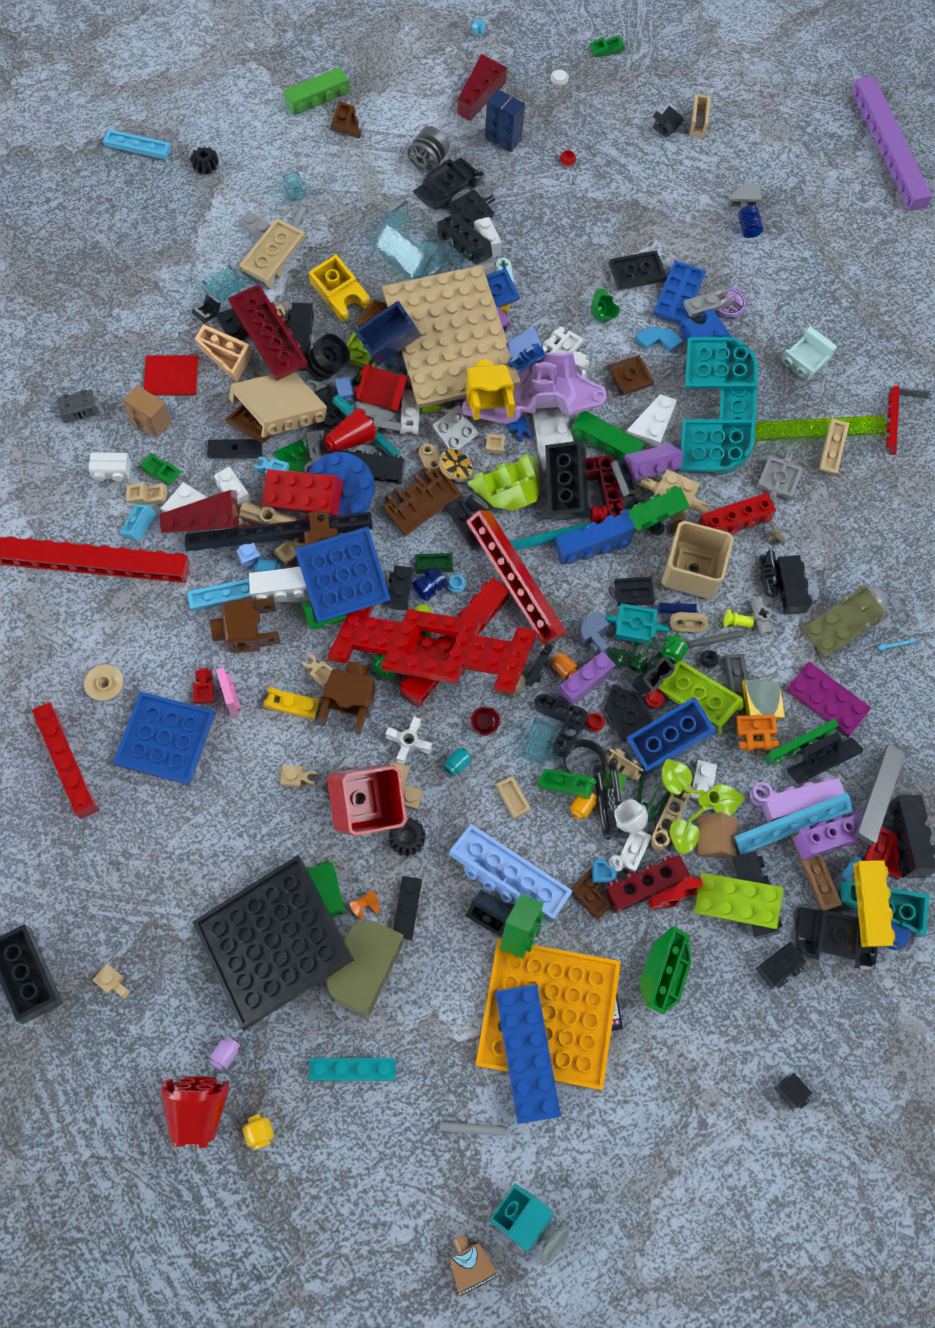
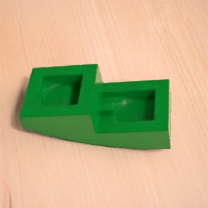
M620 35L608 40L602 37L589 43L595 57L608 56L625 50Z
M152 452L140 465V468L146 473L169 486L181 474L179 469L168 461L164 462Z

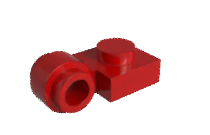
M199 668V670L195 671L196 682L200 683H193L194 704L214 703V683L209 682L213 681L212 669Z

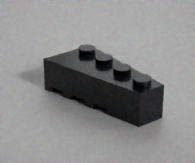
M898 795L892 800L890 807L895 819L893 829L897 834V850L900 855L899 870L902 872L903 878H927L935 873V845L930 844L932 832L931 828L925 824L928 816L922 795Z

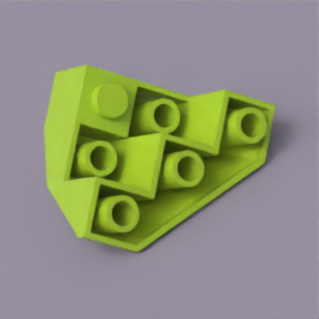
M529 453L519 457L520 461L508 466L506 463L496 466V471L486 475L483 472L474 475V480L469 481L468 484L493 507L511 511L517 510L537 501L541 488L538 457L536 454L533 456H529Z

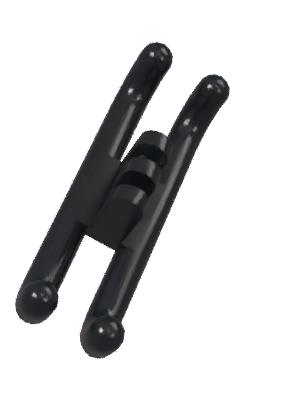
M612 758L609 761L612 786L610 789H604L602 762L596 760L593 765L601 828L606 840L612 838L607 809H617L622 803L617 772L618 760L616 758ZM618 828L619 835L622 838H626L628 832Z

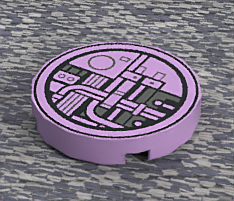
M723 288L727 289L728 294L720 298L719 301L730 297L733 302L729 306L720 308V310L715 312L723 318H738L745 311L746 298L740 291L734 288Z

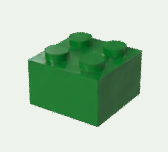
M520 894L505 923L500 950L524 959L527 951H532L535 943L533 939L534 937L538 938L542 926L539 924L542 923L545 912L542 911L544 902Z

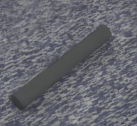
M741 630L691 640L686 643L688 644V649L741 638L743 633Z

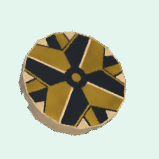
M450 448L440 455L439 467L450 480L454 479L456 480L455 482H464L471 476L472 464L463 452Z

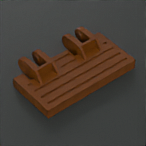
M427 467L422 469L423 475L430 482L428 485L418 473L414 474L413 478L416 483L405 491L409 498L405 496L400 488L396 487L393 491L402 502L400 505L389 493L385 495L388 503L383 506V510L404 537L443 510L446 504L458 499L462 495L455 484L442 473L440 467L433 471L434 475Z

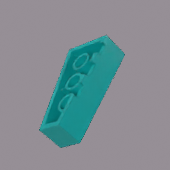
M847 880L841 882L839 896L841 903L858 911L855 881ZM890 888L891 895L888 900L889 908L893 912L891 923L911 931L910 934L915 937L926 936L930 895Z

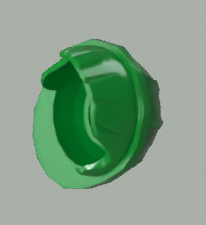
M600 288L595 291L590 306L591 314L594 318L603 323L616 318L619 315L620 308L613 302V296H610L605 289Z

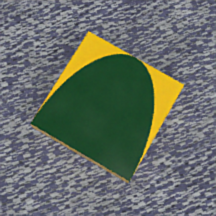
M746 679L742 681L747 716L775 714L776 719L782 720L785 718L779 681Z

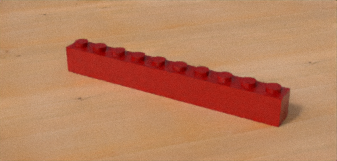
M14 536L0 537V565L177 583L187 582L190 562L187 555L179 552L172 554L164 551L151 552L145 549L131 550L126 547L92 546L87 543L80 545L67 541L59 543L52 540L39 541L33 538L18 539Z

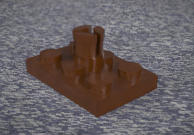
M243 404L225 419L228 425L262 444L272 436H261L262 425Z

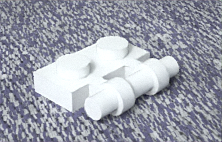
M560 326L551 333V337L542 343V347L545 353L547 351H554L565 354L570 350L576 352L583 344V339L570 330L566 335L563 334L565 330Z

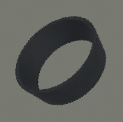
M577 740L573 750L579 747H586L595 751L602 762L601 771L603 772L607 762L603 748L592 740ZM567 756L563 757L565 771L571 773L566 765Z

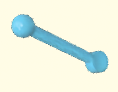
M912 638L907 641L887 645L880 644L879 650L884 651L886 648L906 644L912 645L917 641L916 638Z

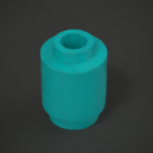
M457 748L445 760L443 768L450 776L455 777L472 762L470 758L472 755L465 748Z

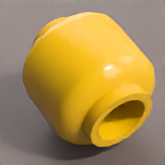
M260 1114L248 1118V1123L242 1128L247 1146L257 1150L270 1145V1140L274 1138L270 1119L267 1117L261 1118Z

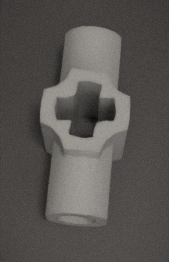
M761 597L752 599L750 603L754 612L753 625L759 628L761 636L771 635L773 633L769 621L772 616L771 609L764 605Z

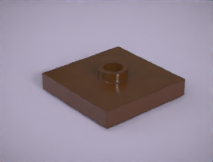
M640 355L608 365L607 369L622 396L654 385V380Z

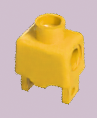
M489 359L480 360L474 367H469L466 379V397L468 409L472 410L474 420H479L480 409L506 407L507 416L513 417L515 408L513 398L514 384L508 367L506 365H494L493 361Z

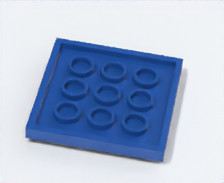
M368 526L294 549L317 622L391 600Z
M140 691L114 758V766L190 786L214 720L215 711Z

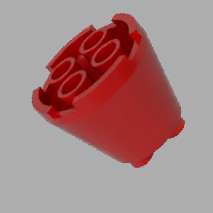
M184 1076V1079H179L177 1082H173V1079H167L162 1082L161 1096L169 1138L172 1141L173 1147L195 1144L196 1148L208 1147V1142L215 1139L229 1093L228 1081L219 1083L216 1081V1077Z

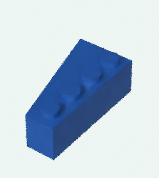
M628 509L621 511L622 515L613 517V515L605 517L606 520L600 524L593 522L588 524L582 531L576 529L556 537L554 547L561 564H573L583 558L590 559L600 553L607 554L614 549L628 547L635 530V525Z

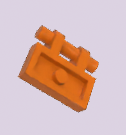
M775 714L735 717L737 737H745L746 740L738 742L739 749L753 751L754 749L763 748L764 750H771V748L779 747L778 740H771L770 737L778 733ZM753 736H762L763 741H754Z

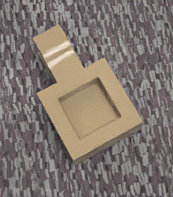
M108 964L92 980L109 995L113 990L124 999L130 994V991L120 984L124 977Z

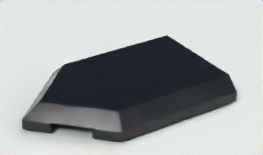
M613 684L604 709L621 742L628 741L626 737L654 720L639 693L621 688V686Z

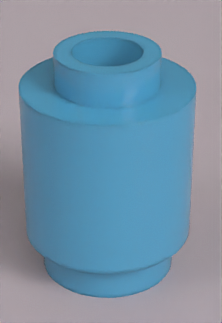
M259 559L258 563L255 562L254 573L282 569V563L274 560Z

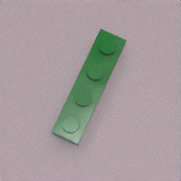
M833 719L771 751L765 757L768 766L774 762L777 765L786 760V756L790 754L795 756L802 751L803 747L817 742L822 737L834 734V730L838 727L837 722Z

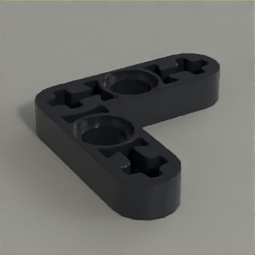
M540 694L535 698V709L541 714L564 722L554 741V753L558 757H566L573 750L587 724V711L550 695ZM562 707L567 711L560 714L556 712V709ZM568 729H573L576 731V733L570 736L567 735L565 731ZM565 740L566 748L564 747L563 749H559V747L563 746Z

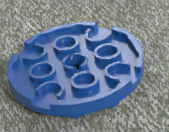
M335 452L323 456L310 468L308 473L333 475L343 480L338 516L368 511L372 497L375 494V481L370 468L360 458L350 453Z

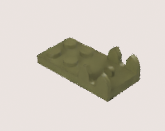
M863 584L854 594L846 595L839 604L804 626L802 630L823 658L826 659L888 618L889 614L870 593L867 586Z

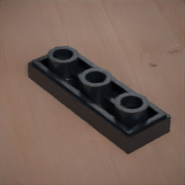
M255 439L208 440L207 456L208 459L263 457V444Z

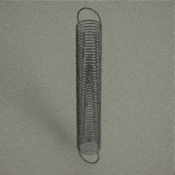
M900 388L902 389L900 390V395L910 396L907 394L911 393L912 396L917 395L921 397L924 395L923 398H930L927 396L930 391L921 392L920 390L914 391L912 389Z

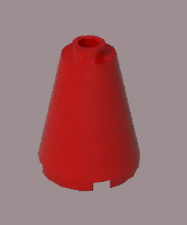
M356 408L326 436L325 445L327 449L338 452L375 441L374 437L377 436V432L372 419H367L364 415L366 412L363 409Z

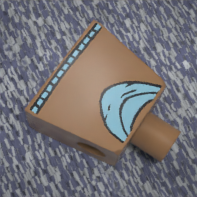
M464 1234L452 1240L457 1254L450 1257V1262L460 1297L500 1277L479 1243L470 1247Z

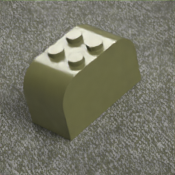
M370 920L355 924L348 932L346 938L343 937L354 961L327 978V987L333 1001L340 1007L367 1020L404 944L403 934Z

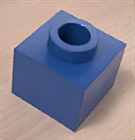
M891 923V928L895 932V941L893 946H887V948L900 950L907 945L911 931Z

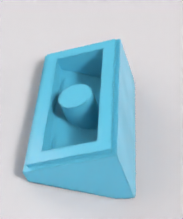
M136 504L119 534L133 541L141 542L156 512L149 505Z

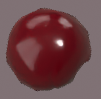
M479 707L470 718L471 727L477 734L482 736L493 734L500 726V715L493 707Z

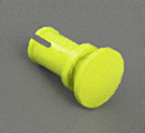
M730 609L726 610L723 619L725 628H728L729 624L731 627L742 626L752 628L753 616L738 615L737 612L731 613Z

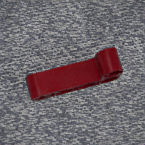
M609 456L586 458V468L590 469L587 470V481L598 480L602 503L607 505L608 516L613 515V517L622 515L621 511L625 510L619 490V483L612 473L611 463L614 462L613 459Z

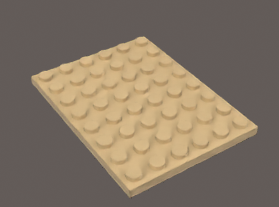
M482 265L382 286L387 308L396 301H399L422 335L401 350L418 408L466 398L467 370L483 359L493 361L494 365H506L514 387L520 386L521 381L514 366L510 367L508 364L511 358L506 345L508 342Z

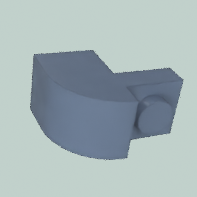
M598 610L583 621L579 640L582 647L589 644L594 654H600L602 651L606 654L609 646L601 638V635L607 632L609 623Z

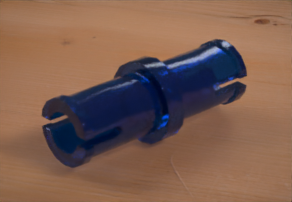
M680 601L675 603L659 602L658 614H675L677 612L697 613V603L687 604L680 603Z

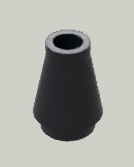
M472 492L465 502L469 509L477 512L479 510L491 511L493 508L478 492Z

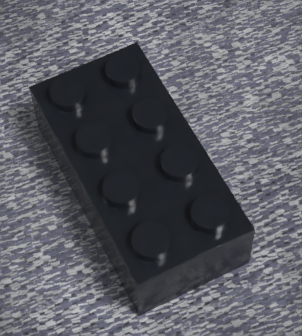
M579 440L545 445L548 516L553 521L589 517L586 449L584 444Z
M23 924L1 935L0 983L15 1020L25 1024L64 1004L32 929Z

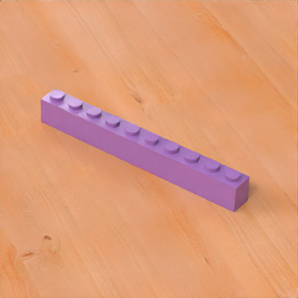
M875 77L857 78L852 87V94L855 96L858 107L863 113V118L866 120L869 130L873 134L874 141L880 149V154L883 156L886 166L891 172L892 179L901 193L904 204L909 211L927 208L932 194Z

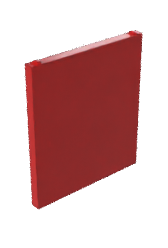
M146 355L144 390L154 396L197 395L198 355Z

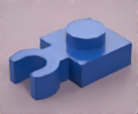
M524 415L517 421L507 424L512 434L518 433L517 438L520 443L523 442L522 435H526L528 439H531V431L527 429L529 424Z

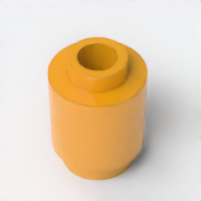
M594 793L591 794L589 799L577 796L570 807L571 815L578 820L587 819L597 804V796Z

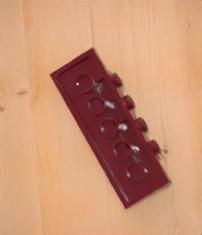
M259 284L228 297L230 306L276 381L308 367V362L301 352L302 348L299 342L294 341L291 329L286 328L282 315L277 314L274 302L271 303Z

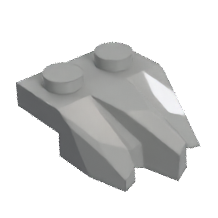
M356 401V407L366 412L364 415L367 419H372L377 430H379V427H383L382 429L388 432H393V430L401 431L402 424L392 419L394 412L369 403Z

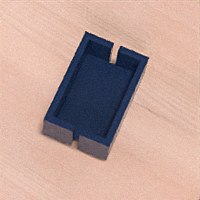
M497 89L487 100L485 138L495 144L499 143V146L512 152L522 140L525 103L512 97L501 109L510 98V95Z
M396 301L355 330L358 338L377 366L422 336L399 301Z

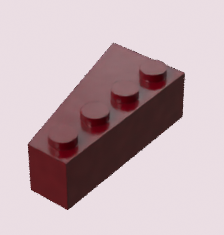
M481 54L458 98L457 114L471 121L487 104V100L497 89L500 90L506 83L507 67Z
M228 490L159 514L161 533L239 528L237 491Z

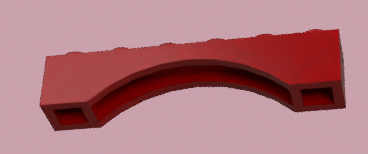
M48 702L31 710L74 813L81 820L98 812V806L74 757L56 709L51 702Z

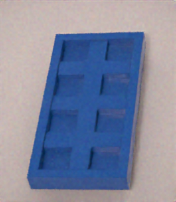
M675 260L653 315L677 324L687 319L689 314L683 303L685 300L697 296L706 270Z

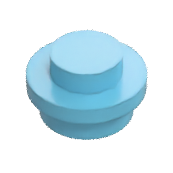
M482 19L474 20L472 25V31L477 36H481L485 31V23H483Z
M460 575L451 576L447 582L448 589L453 593L462 592L466 587L465 579Z

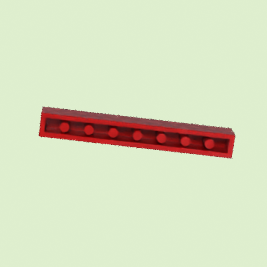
M479 510L466 522L530 625L536 630L543 645H546V643L550 644L551 641H558L567 632L491 511Z
M494 577L489 582H484L480 589L481 592L478 595L475 594L469 602L470 605L466 609L463 608L458 614L460 618L480 621L481 627L477 635L482 632L510 598V591L507 586ZM441 635L438 639L455 642L456 637ZM410 675L409 678L406 677L401 682L400 695L419 708L440 681Z

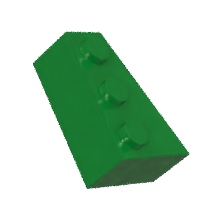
M675 485L667 489V493L661 496L656 494L649 498L650 501L646 503L640 502L632 506L633 509L628 510L637 531L641 532L691 508L682 487L677 488Z

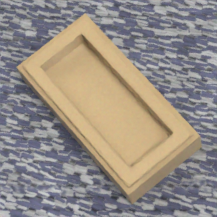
M513 776L495 784L513 820L531 812L532 809Z

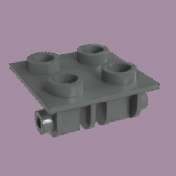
M84 389L74 394H64L57 398L59 413L63 422L76 421L74 413L78 420H80L78 412H81L83 419L85 418L83 411H85L86 417L95 416L98 413L92 389Z

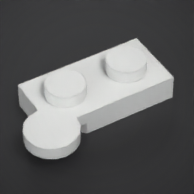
M698 760L692 789H703L705 792L711 790L714 784L717 765ZM691 793L689 799L698 801L700 795Z
M643 831L630 833L621 855L612 856L609 859L608 866L613 867L616 872L621 871L623 868L631 872L636 871L652 836Z

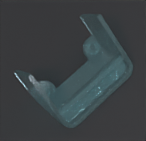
M404 201L386 215L374 239V249L410 280L428 277L453 257V239L449 238L439 247L433 242H425L418 246L398 229L409 221L408 202Z

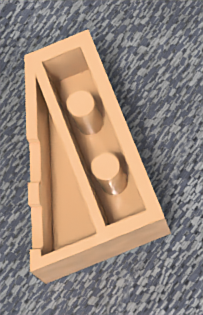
M203 324L195 338L199 348L238 383L253 356L250 345Z

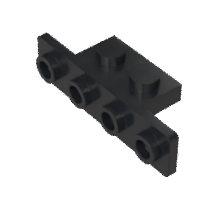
M836 732L803 748V761L788 768L787 773L797 784H800L863 753V748L854 738L841 742V736Z

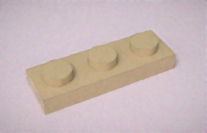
M833 418L830 420L818 471L833 475L838 473L849 423Z

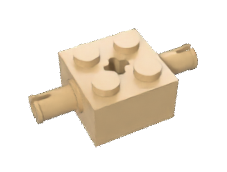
M666 470L662 480L659 482L648 477L643 478L640 482V487L653 491L654 495L660 494V496L667 493L666 490L675 485L677 488L682 487L692 509L704 514L710 508L711 504L696 499L700 483L670 470ZM689 509L670 518L684 520Z

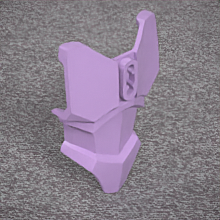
M573 351L566 352L565 354L547 352L545 353L546 357L518 373L521 384L514 387L513 398L515 408L513 417L507 416L505 407L480 409V419L508 424L517 421L525 413L535 414L536 408L559 407L563 413L571 416L602 406L606 401L605 387L584 378L578 373ZM465 400L462 405V412L464 415L473 417L472 410L468 409L467 400Z

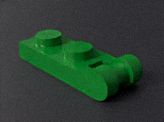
M544 769L537 785L539 789L589 799L592 794L591 788L595 787L596 780L590 776Z

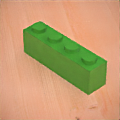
M340 67L283 90L285 103L293 115H296L350 92L349 79Z

